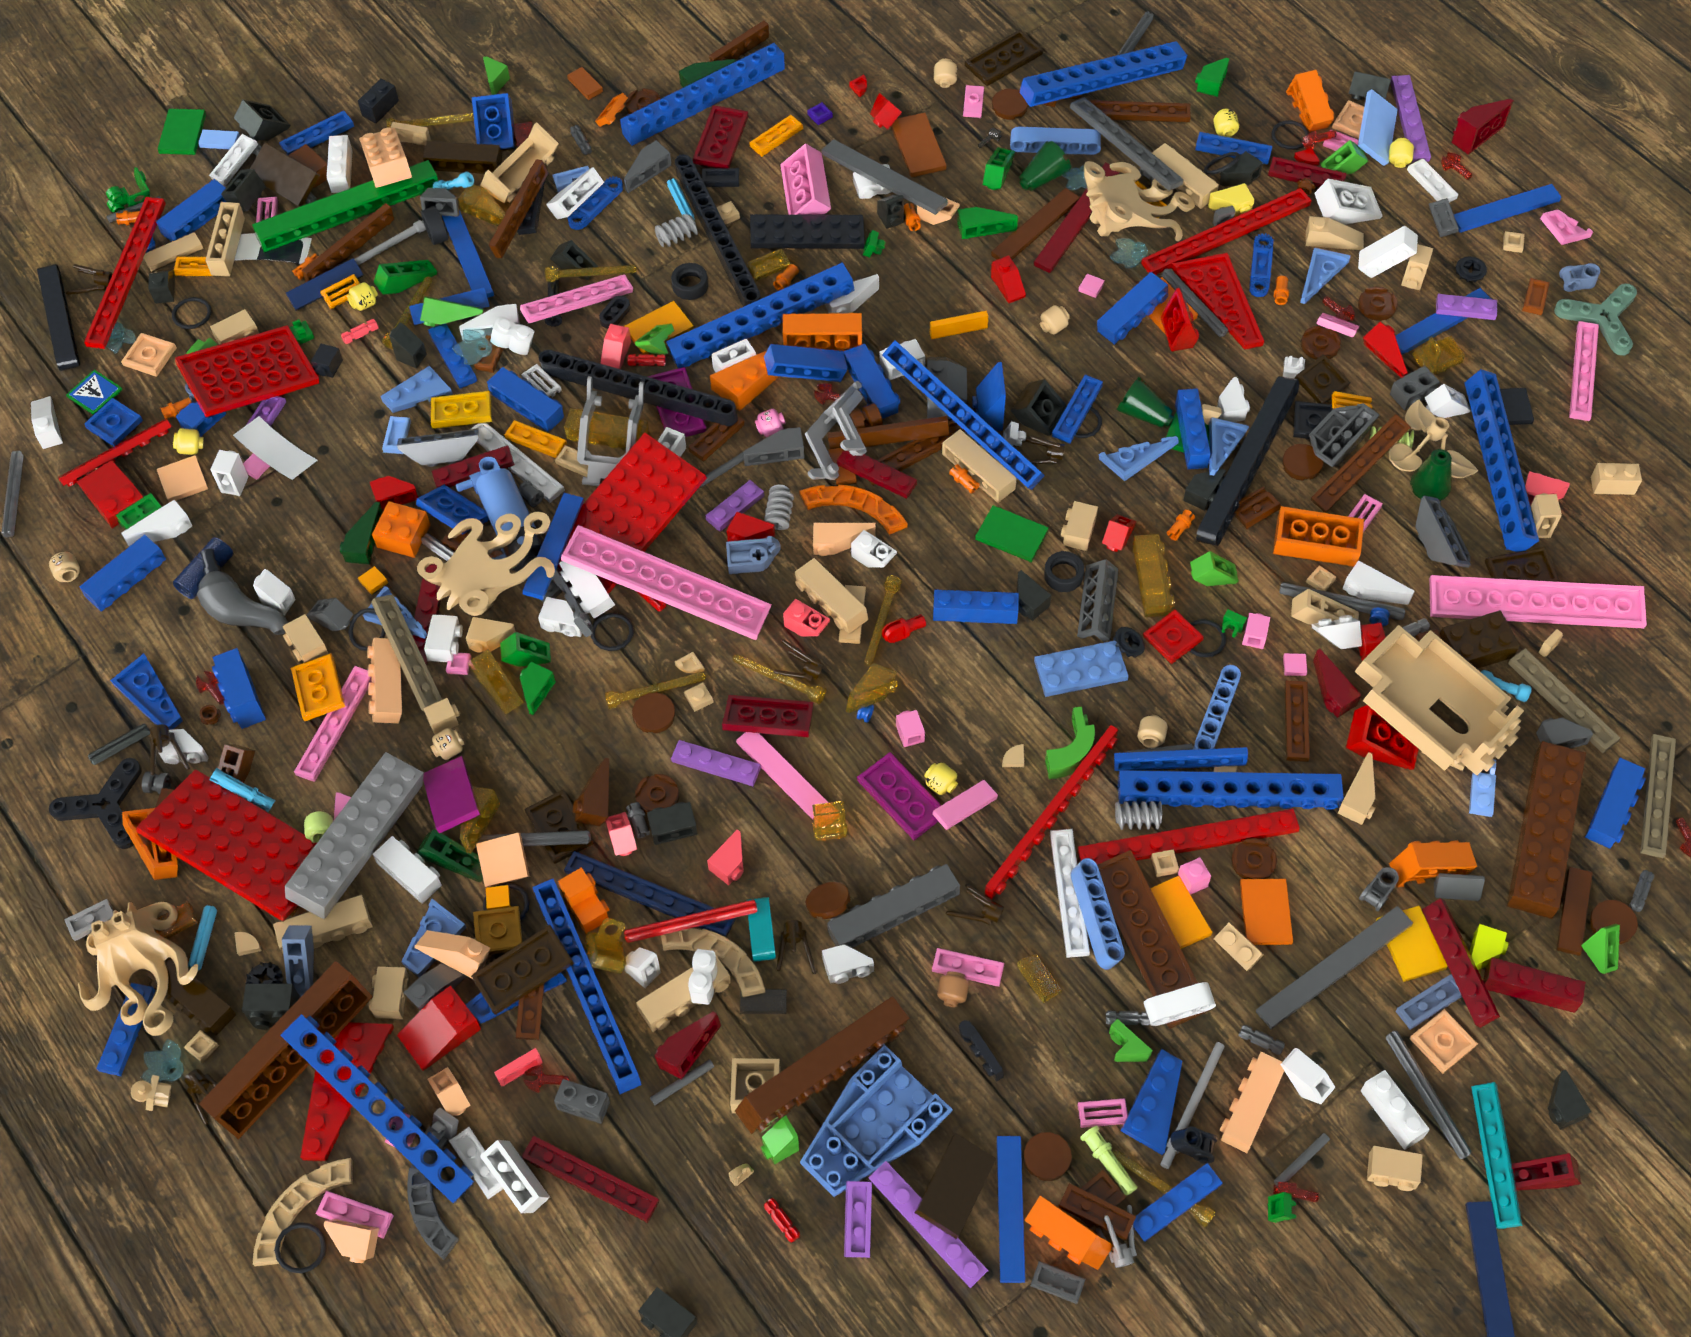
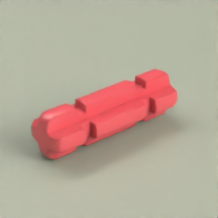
M374 319L366 321L367 324L362 323L350 329L351 332L346 331L342 333L341 338L343 342L349 344L353 342L352 339L357 340L369 334L370 330L371 332L377 330V322Z

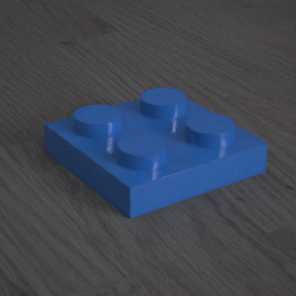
M111 398L84 425L92 433L112 446H116L143 420L140 415L114 398Z

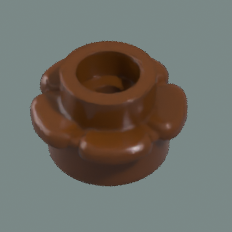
M1303 178L1297 182V189L1302 188L1307 195H1310L1313 189H1315L1313 181L1308 178Z
M206 705L200 710V720L205 725L216 724L219 721L218 718L221 717V711L213 705Z

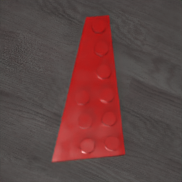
M1228 253L1172 263L1173 271L1225 325L1228 332L1244 350L1263 346L1264 339Z
M349 1022L334 1038L337 1041L334 1046L339 1051L344 1048L354 1058L351 1061L352 1064L357 1068L362 1065L371 1074L374 1068L373 1065L379 1053L381 1054L384 1049V1043L388 1035H391L394 1026L393 1024ZM332 1051L325 1052L321 1058L322 1062L325 1064L331 1063L334 1060V1053ZM342 1068L338 1074L339 1079H349L352 1074L351 1069ZM316 1070L300 1158L306 1161H327L339 1137V1132L351 1113L352 1105ZM361 1084L356 1088L355 1092L358 1097L365 1084Z

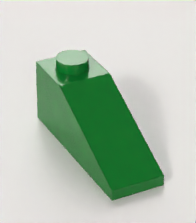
M997 147L986 163L983 179L984 186L991 190L1002 188L1015 155L1014 150Z
M971 207L957 211V224L961 238L968 239L1016 231L1018 216L980 207Z
M429 260L379 264L374 284L382 294L400 293L437 275L438 271Z

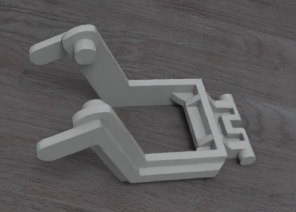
M588 376L587 400L580 418L577 452L578 462L588 465L587 477H583L582 485L599 486L601 479H605L636 443L637 427L644 406V382L639 383V395H636L635 400L629 399L628 408L632 410L628 421L626 453L620 458L592 455L587 448L590 422L595 407L602 405V396H597V391H592L593 378Z
M859 381L854 382L831 403L829 408L821 414L805 433L821 467L808 471V476L813 480H835L839 477V467L832 461L822 441V438L836 422H838L846 440L840 443L843 450L849 451L853 456H862L867 452L849 416L863 399L858 391L862 387Z

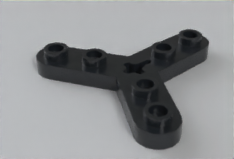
M134 758L122 760L99 794L57 798L50 803L49 813L57 821L100 818L118 848L128 849L134 844L123 826V811L119 805L142 772L139 762ZM107 801L110 805H106V809H103L101 806Z

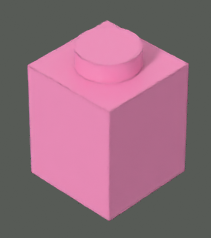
M1249 613L1242 645L1263 649L1270 617L1260 613Z
M917 710L904 711L896 715V727L903 747L925 741V731Z
M1201 858L1181 865L1178 876H1180L1190 895L1207 888L1211 879V875Z

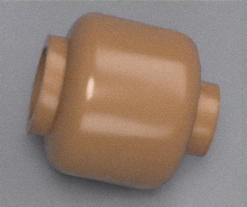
M948 971L946 975L940 977L937 996L944 1001L945 1006L957 1007L958 1004L966 1001L969 981L964 978V974Z

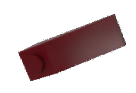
M1318 649L1313 663L1323 702L1327 710L1338 718L1358 705L1361 694L1321 649Z
M713 1011L668 1037L664 1044L658 1047L654 1055L659 1068L682 1079L721 1027L717 1013Z
M1570 1153L1512 1164L1516 1191L1555 1189L1582 1184L1577 1160Z

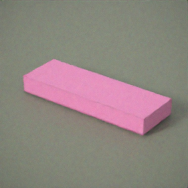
M983 780L935 809L933 815L948 830L995 801L998 794Z
M937 948L932 972L945 975L948 971L964 974V978L967 980L999 987L1004 963Z
M329 1191L325 1192L316 1212L318 1216L329 1220L338 1219L379 1228L378 1237L383 1239L394 1217L392 1213Z

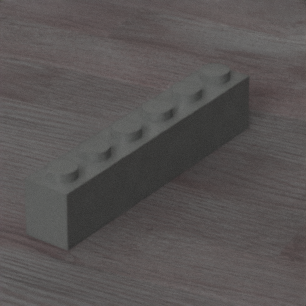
M947 864L935 866L929 873L923 876L917 875L909 883L903 886L897 885L888 893L882 896L877 895L868 903L862 906L856 905L848 913L831 918L827 923V931L835 946L844 944L854 948L960 894V884Z

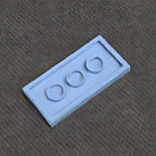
M1371 89L1367 92L1358 147L1385 166L1389 163V148L1393 140L1398 109Z

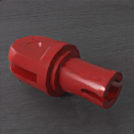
M922 614L907 620L899 618L887 623L883 627L882 637L889 643L906 639L910 636L911 632L926 627V620Z

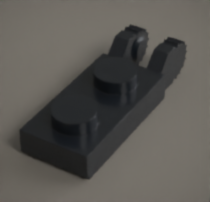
M967 1020L962 1021L959 1025L962 1039L964 1042L972 1044L969 1048L976 1058L981 1057L984 1062L982 1067L988 1077L993 1075L995 1080L999 1081L1004 1076L1002 1067L972 1023Z

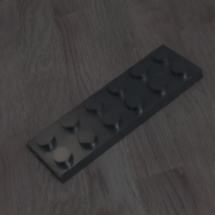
M750 214L751 248L864 249L863 215Z

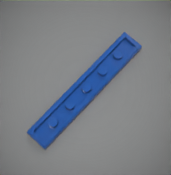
M1549 184L1454 214L1459 233L1559 202L1561 195L1553 184Z
M460 210L459 216H442L471 291L485 288L487 298L494 296Z
M1481 288L1464 296L1491 299ZM1434 313L1395 335L1401 355L1469 317Z
M568 493L563 494L537 557L549 559L554 564L555 570L584 503V498ZM539 566L528 577L523 588V595L541 600L544 599L552 577H547L543 566Z
M1244 747L1114 753V771L1247 765L1248 749Z
M997 1136L1000 1283H1025L1021 1136Z

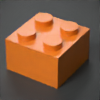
M388 501L372 533L376 547L415 558L422 544L421 538L430 527L427 512Z

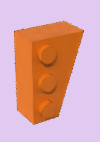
M1317 70L1296 74L1286 93L1287 95H1292L1294 108L1298 107L1301 111L1299 117L1304 126H1306L1309 132L1328 128L1334 120V112L1330 109L1328 95L1323 90L1322 79L1318 76Z
M766 351L710 375L711 390L720 397L733 401L736 409L740 411L780 376L768 375L764 360Z
M155 808L122 812L123 826L153 879L177 877V857L140 835L136 830V827Z
M1458 840L1448 843H1440V841L1421 843V841H1414L1409 843L1408 847L1389 863L1390 867L1395 869L1399 875L1396 884L1397 888L1404 887V883L1416 880L1417 884L1425 883L1424 879L1437 877L1439 873L1468 875L1478 867L1470 843L1459 842Z
M1039 1196L1024 1220L1031 1225L1029 1229L1040 1238L1043 1235L1047 1236L1050 1239L1048 1244L1058 1251H1061L1062 1248L1068 1251L1067 1257L1078 1265L1084 1262L1099 1270L1114 1246L1042 1196Z

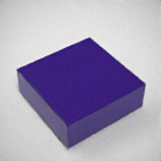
M823 102L807 110L808 116L817 125L833 118V113Z

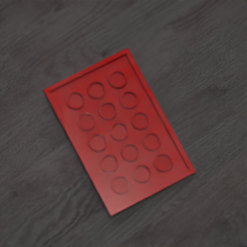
M288 325L175 357V363L205 417L319 384V377Z

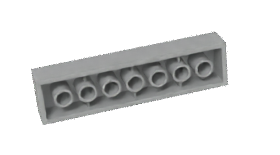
M385 752L285 885V898L325 920L423 786L424 772Z

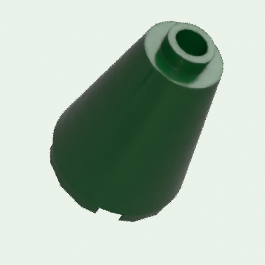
M1046 141L1020 175L1019 183L1024 190L1032 191L1070 171L1071 163L1069 159L1065 161L1063 157L1064 151L1053 141L1049 143Z
M1139 376L1116 409L1121 413L1161 428L1164 425L1168 427L1174 418L1171 415L1173 410Z
M1443 449L1434 450L1413 473L1410 486L1413 488L1412 492L1419 499L1423 496L1438 498L1441 501L1449 495L1452 488V458L1448 451Z

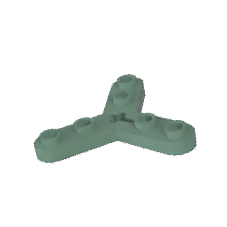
M1621 284L1601 305L1570 299H1561L1557 302L1554 312L1559 318L1599 324L1601 333L1614 353L1617 355H1627L1631 351L1633 342L1618 316L1634 301L1637 295V290L1633 285Z

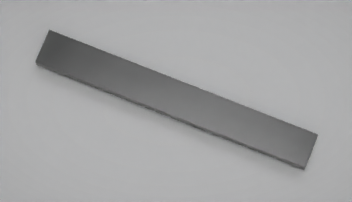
M1085 97L1071 102L1070 108L1167 190L1170 191L1183 185L1184 179Z
M834 139L821 150L822 155L897 195H903L904 199L934 215L939 213L948 204L946 198Z
M1396 906L1257 1008L1256 1013L1270 1030L1411 927L1413 922Z

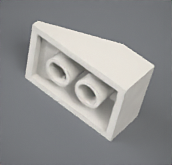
M1327 179L1314 193L1323 217L1333 219L1344 225L1380 219L1382 217L1373 190L1369 186Z

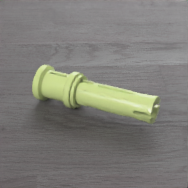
M1098 1126L1092 1127L1080 1139L1085 1141L1093 1151L1092 1156L1103 1163L1121 1191L1126 1196L1130 1195L1138 1186L1132 1181L1111 1151L1112 1145L1110 1142L1107 1143L1099 1132L1100 1128Z

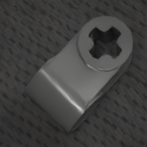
M1391 867L1382 868L1373 881L1367 885L1359 900H1365L1375 907V911L1379 912L1398 882L1399 875L1397 871ZM1382 878L1389 879L1391 883H1385Z

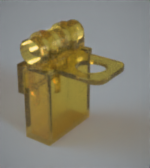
M1452 336L1437 341L1431 337L1427 345L1424 344L1422 348L1414 351L1412 354L1415 361L1421 367L1426 366L1435 375L1445 372L1447 368L1463 363L1465 354Z
M844 801L812 805L813 831L816 841L847 837Z
M606 918L598 933H587L585 950L586 955H589L591 967L622 974L627 964L622 946L623 942L619 941L625 928L624 922ZM608 925H616L618 931L614 934H607L605 928Z

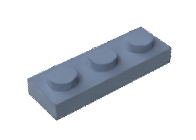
M1452 974L1398 1007L1396 1013L1411 1030L1460 999L1462 995Z

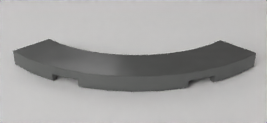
M557 566L552 579L565 593V599L570 608L575 611L573 613L574 623L583 635L588 637L594 631L591 619L581 608L580 598H575L570 590L571 584L569 581L565 582Z
M430 1126L425 1131V1134L433 1132ZM443 1136L437 1146L443 1151L449 1140ZM428 1151L424 1155V1161L427 1164H433L437 1161L438 1155L435 1151ZM411 1163L408 1173L407 1194L413 1221L428 1246L444 1260L459 1239L444 1225L437 1212L433 1196V1184Z

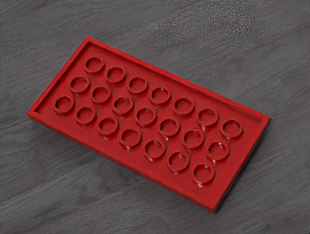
M644 433L584 502L567 544L579 525L645 552L707 477L647 433ZM558 563L557 566H558V568L560 569V571H562L563 569L561 568L560 564ZM597 575L608 594L618 584Z
M195 769L136 827L137 833L284 922L298 906L285 898V885L317 843H313L301 832L243 797L210 781V777Z

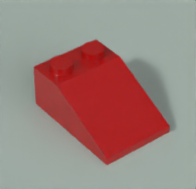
M1176 288L1160 317L1171 351L1193 348L1199 339L1198 330L1193 324V314L1189 311L1180 288Z
M112 460L77 481V484L112 529L119 525L116 514L143 498L134 484Z
M1368 705L1354 711L1346 744L1347 749L1362 757H1366L1369 752L1372 754L1373 760L1409 770L1415 768L1419 748Z
M449 986L432 998L397 1034V1037L422 1071H424L480 1031L481 1028L477 1019L452 986Z

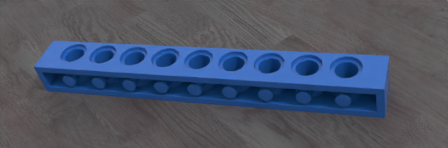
M1177 41L1023 78L1020 94L1028 105L1032 107L1182 70L1188 55Z
M772 43L620 119L622 135L633 146L784 70V53L775 43Z
M842 262L666 341L669 352L678 369L688 367L699 360L708 358L719 350L779 326L783 323V314H804L841 296L848 295L850 292L855 291L853 279Z
M896 340L882 354L887 361L1027 488L1032 490L1045 476Z
M1480 369L1464 383L1506 549L1514 552L1526 551L1539 542L1496 374Z
M1120 770L1118 776V802L1120 804L1128 802L1129 806L1132 805L1133 801H1136L1137 804L1145 801L1148 806L1151 801H1154L1156 806H1158V803L1161 801L1162 805H1169L1171 807L1191 805L1192 807L1210 805L1217 808L1225 806H1236L1237 808L1257 806L1259 808L1280 807L1283 809L1291 807H1302L1304 809L1324 807L1331 810L1340 808L1344 798L1341 774ZM1137 788H1144L1146 791L1142 792L1137 790ZM1159 788H1165L1168 791L1162 792ZM1186 788L1190 792H1184L1181 789ZM1203 789H1209L1212 792L1208 793L1205 792ZM1226 789H1231L1234 793H1229ZM1248 790H1254L1256 793H1250ZM1270 790H1275L1278 794H1274ZM1292 790H1296L1300 792V794H1295L1292 792ZM1314 791H1320L1322 795L1317 794Z
M554 878L532 887L547 925L552 926L574 962L566 970L619 1094L640 1086L641 1081Z
M301 1014L280 1036L454 1204L474 1183L471 1179L474 1174L464 1165L461 1168L454 1163L456 1157L447 1148L442 1151L437 1146L439 1140L431 1132L423 1133L419 1129L422 1124L413 1115L408 1118L402 1112L405 1107L397 1099L394 1098L391 1101L387 1098L385 1094L388 1091L379 1082L374 1085L368 1079L371 1074L362 1065L357 1068L352 1064L351 1061L354 1058L344 1048L339 1051L334 1046L337 1041L328 1032L323 1035L317 1030L320 1025L310 1015L305 1018ZM309 1035H316L317 1043L312 1047L305 1046V1038ZM327 1051H332L334 1053V1060L328 1064L323 1063L321 1060L322 1055ZM342 1068L351 1069L352 1074L349 1079H339L338 1074ZM361 1084H366L369 1087V1091L364 1097H358L355 1092L356 1088ZM384 1101L386 1104L384 1112L380 1114L374 1113V1103ZM395 1117H399L403 1120L402 1128L396 1131L390 1128V1121ZM411 1134L420 1136V1143L416 1147H409L407 1145V1138ZM428 1151H435L438 1155L437 1161L433 1164H427L424 1161V1155ZM447 1167L455 1170V1176L450 1181H445L441 1177L443 1169Z

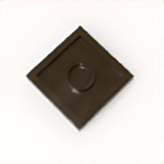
M1324 354L1295 376V379L1299 380L1300 385L1317 403L1321 404L1331 400L1334 391L1341 392L1351 383Z

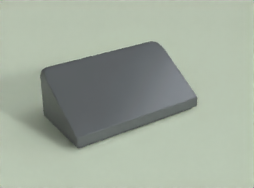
M1439 873L1434 882L1435 898L1479 901L1482 896L1485 877Z

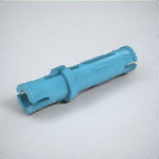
M218 768L215 769L209 779L266 812L270 811L275 802L274 799L259 792L258 788H252Z

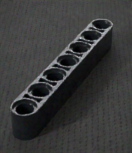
M57 264L37 268L57 366L60 371L79 367L80 360L60 269Z

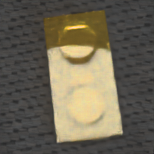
M782 249L747 262L748 269L755 280L786 269L790 264Z

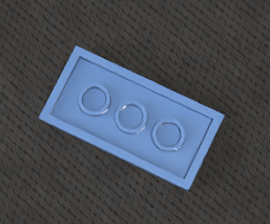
M1110 641L1036 656L1034 662L1045 697L1127 681L1128 673L1120 649L1115 646L1117 642Z

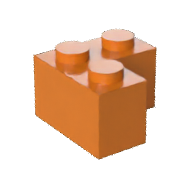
M581 867L558 881L563 900L585 934L609 921L607 912L610 910L603 899L599 900L596 896L598 894L595 887L596 883L590 873L586 874Z

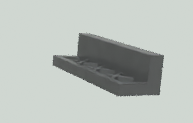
M1107 559L1086 565L1077 634L1080 639L1095 635L1105 642L1111 638L1118 568ZM1099 569L1098 573L1092 579L1093 571ZM1095 585H1097L1096 590L1090 596V591L1093 589ZM1094 602V608L1088 614V608ZM1092 620L1091 629L1085 630L1086 626Z

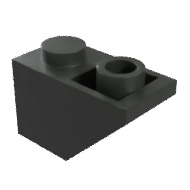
M1245 151L1234 165L1220 172L1219 184L1221 186H1237L1245 183L1246 186H1249L1261 175L1263 162Z
M892 195L877 201V214L886 229L898 226L904 222L903 195Z
M399 322L389 335L396 360L417 369L427 355L424 343L409 328Z
M1219 469L1214 476L1209 475V472L1194 475L1185 490L1183 501L1205 511L1209 504L1211 505L1221 486L1226 470Z

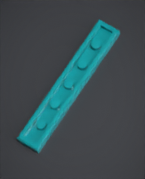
M1491 1082L1471 1086L1496 1228L1505 1229L1523 1226L1497 1084Z

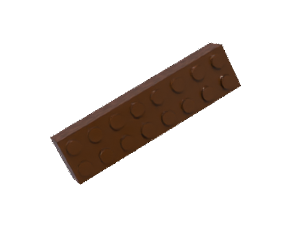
M1544 741L1539 745L1533 762L1507 907L1550 919L1558 911L1586 752Z
M335 961L206 1095L199 1105L239 1140L309 1066V1063L280 1035L302 1014L305 1018L310 1015L320 1025L317 1030L323 1035L328 1032L335 1038L373 996L350 972ZM307 1036L304 1042L305 1046H314L317 1043V1036Z
M893 996L746 1095L736 1108V1114L751 1135L757 1130L762 1133L772 1125L774 1120L777 1118L780 1120L791 1112L790 1109L795 1105L801 1106L810 1099L809 1096L814 1092L816 1094L820 1093L828 1086L829 1082L832 1080L837 1081L846 1074L845 1071L850 1067L852 1069L856 1068L864 1061L865 1057L868 1055L871 1057L876 1054L886 1042L890 1044L896 1040L899 1034L906 1029L904 1025L910 1018Z

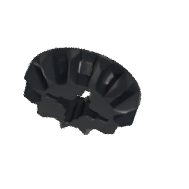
M1471 256L1461 258L1455 267L1456 274L1460 275V279H1466L1467 282L1471 280L1476 283L1478 280H1483L1487 273L1485 263ZM1472 266L1473 272L1469 273V268Z
M1121 627L1115 632L1116 635L1113 639L1117 642L1115 646L1121 649V653L1125 652L1127 657L1132 656L1136 658L1144 652V641L1134 629Z
M260 962L259 965L252 966L249 974H246L247 980L245 984H261L258 978L263 977L266 973L271 980H264L262 984H282L283 973L278 965L272 962Z

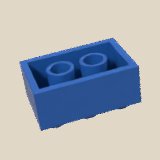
M238 648L212 657L215 663L212 666V670L216 679H218L219 690L222 696H224L225 707L228 713H230L233 722H238L241 729L265 721L266 718L250 673Z

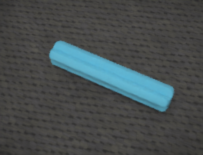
M675 178L668 180L667 186L681 214H690L695 220L694 214Z
M206 905L203 909L188 963L190 969L195 964H198V971L202 968L217 909L214 906Z

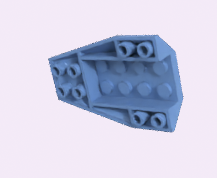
M884 1045L851 1077L801 1159L800 1164L835 1197L846 1190V1181H861L873 1174L885 1161L891 1163L920 1145L953 1109L936 1093L932 1095L902 1066L901 1060Z

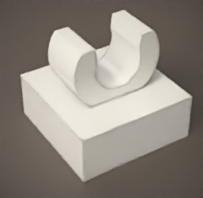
M1285 357L1283 377L1295 378L1298 373L1304 370L1305 359L1303 357Z
M1011 421L1003 433V438L1012 446H1021L1022 440H1026V432L1018 431L1019 423Z

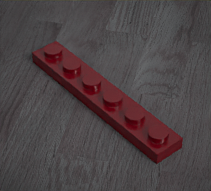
M429 565L426 568V572L433 573L436 571L437 565ZM422 578L414 619L422 625L428 635L432 615H438L441 599L437 600V593L441 586L432 584ZM412 635L426 666H428L424 650L427 636L424 639Z
M1441 898L1423 908L1422 912L1475 1025L1481 1028L1499 1018L1500 1015L1446 902Z
M535 1136L532 1137L521 1156L528 1163L647 1223L660 1202L658 1198Z

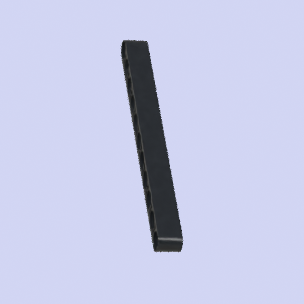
M684 154L677 156L675 159L677 177L742 306L744 307L760 300V291L692 159Z
M544 350L538 357L541 368L549 376L587 386V378L590 376L593 378L592 388L634 400L636 395H639V383L644 382V403L725 426H732L738 421L735 403L725 398L553 350Z
M1277 377L1197 530L1196 540L1198 542L1215 546L1221 543L1235 516L1234 512L1240 506L1239 500L1241 501L1248 491L1298 394L1300 386L1298 379Z

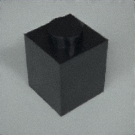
M321 343L311 363L316 374L333 378L343 359L339 348Z

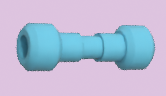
M464 172L452 181L445 182L444 180L434 182L433 188H446L448 191L461 186L468 188L473 186L474 177L470 172Z
M1487 670L1481 671L1483 675L1501 690L1515 695L1517 700L1522 702L1528 700L1532 690L1531 686L1523 683L1520 685L1511 682L1507 683L1502 681V679L1494 677L1492 672Z

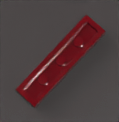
M1273 156L1268 176L1292 182L1308 178L1313 181L1315 187L1320 188L1327 179L1344 182L1347 173Z
M506 445L433 470L432 475L436 488L442 485L452 487L469 480V475L480 471L479 462L485 457L495 458L502 469L514 466L515 463L509 446Z
M844 450L837 459L838 466L906 499L917 485L916 479L865 454L853 456L849 451Z

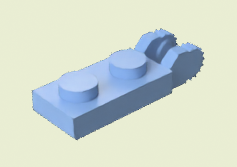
M1496 763L1488 770V773L1472 774L1470 814L1492 817L1494 812Z

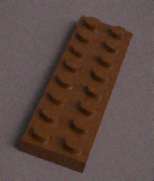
M1131 850L1098 864L1097 866L1115 922L1152 997L1198 984ZM1206 1012L1166 1023L1168 1029H1171Z

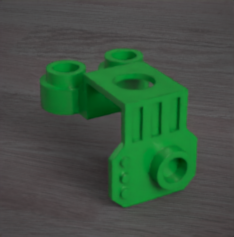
M134 167L135 180L141 192L129 196L125 187L120 188L118 186H113L106 191L109 199L107 206L111 212L115 213L123 210L125 204L128 207L144 202L146 197H150V190L145 183L146 177L143 171H139L137 167ZM138 196H144L142 200L134 201Z

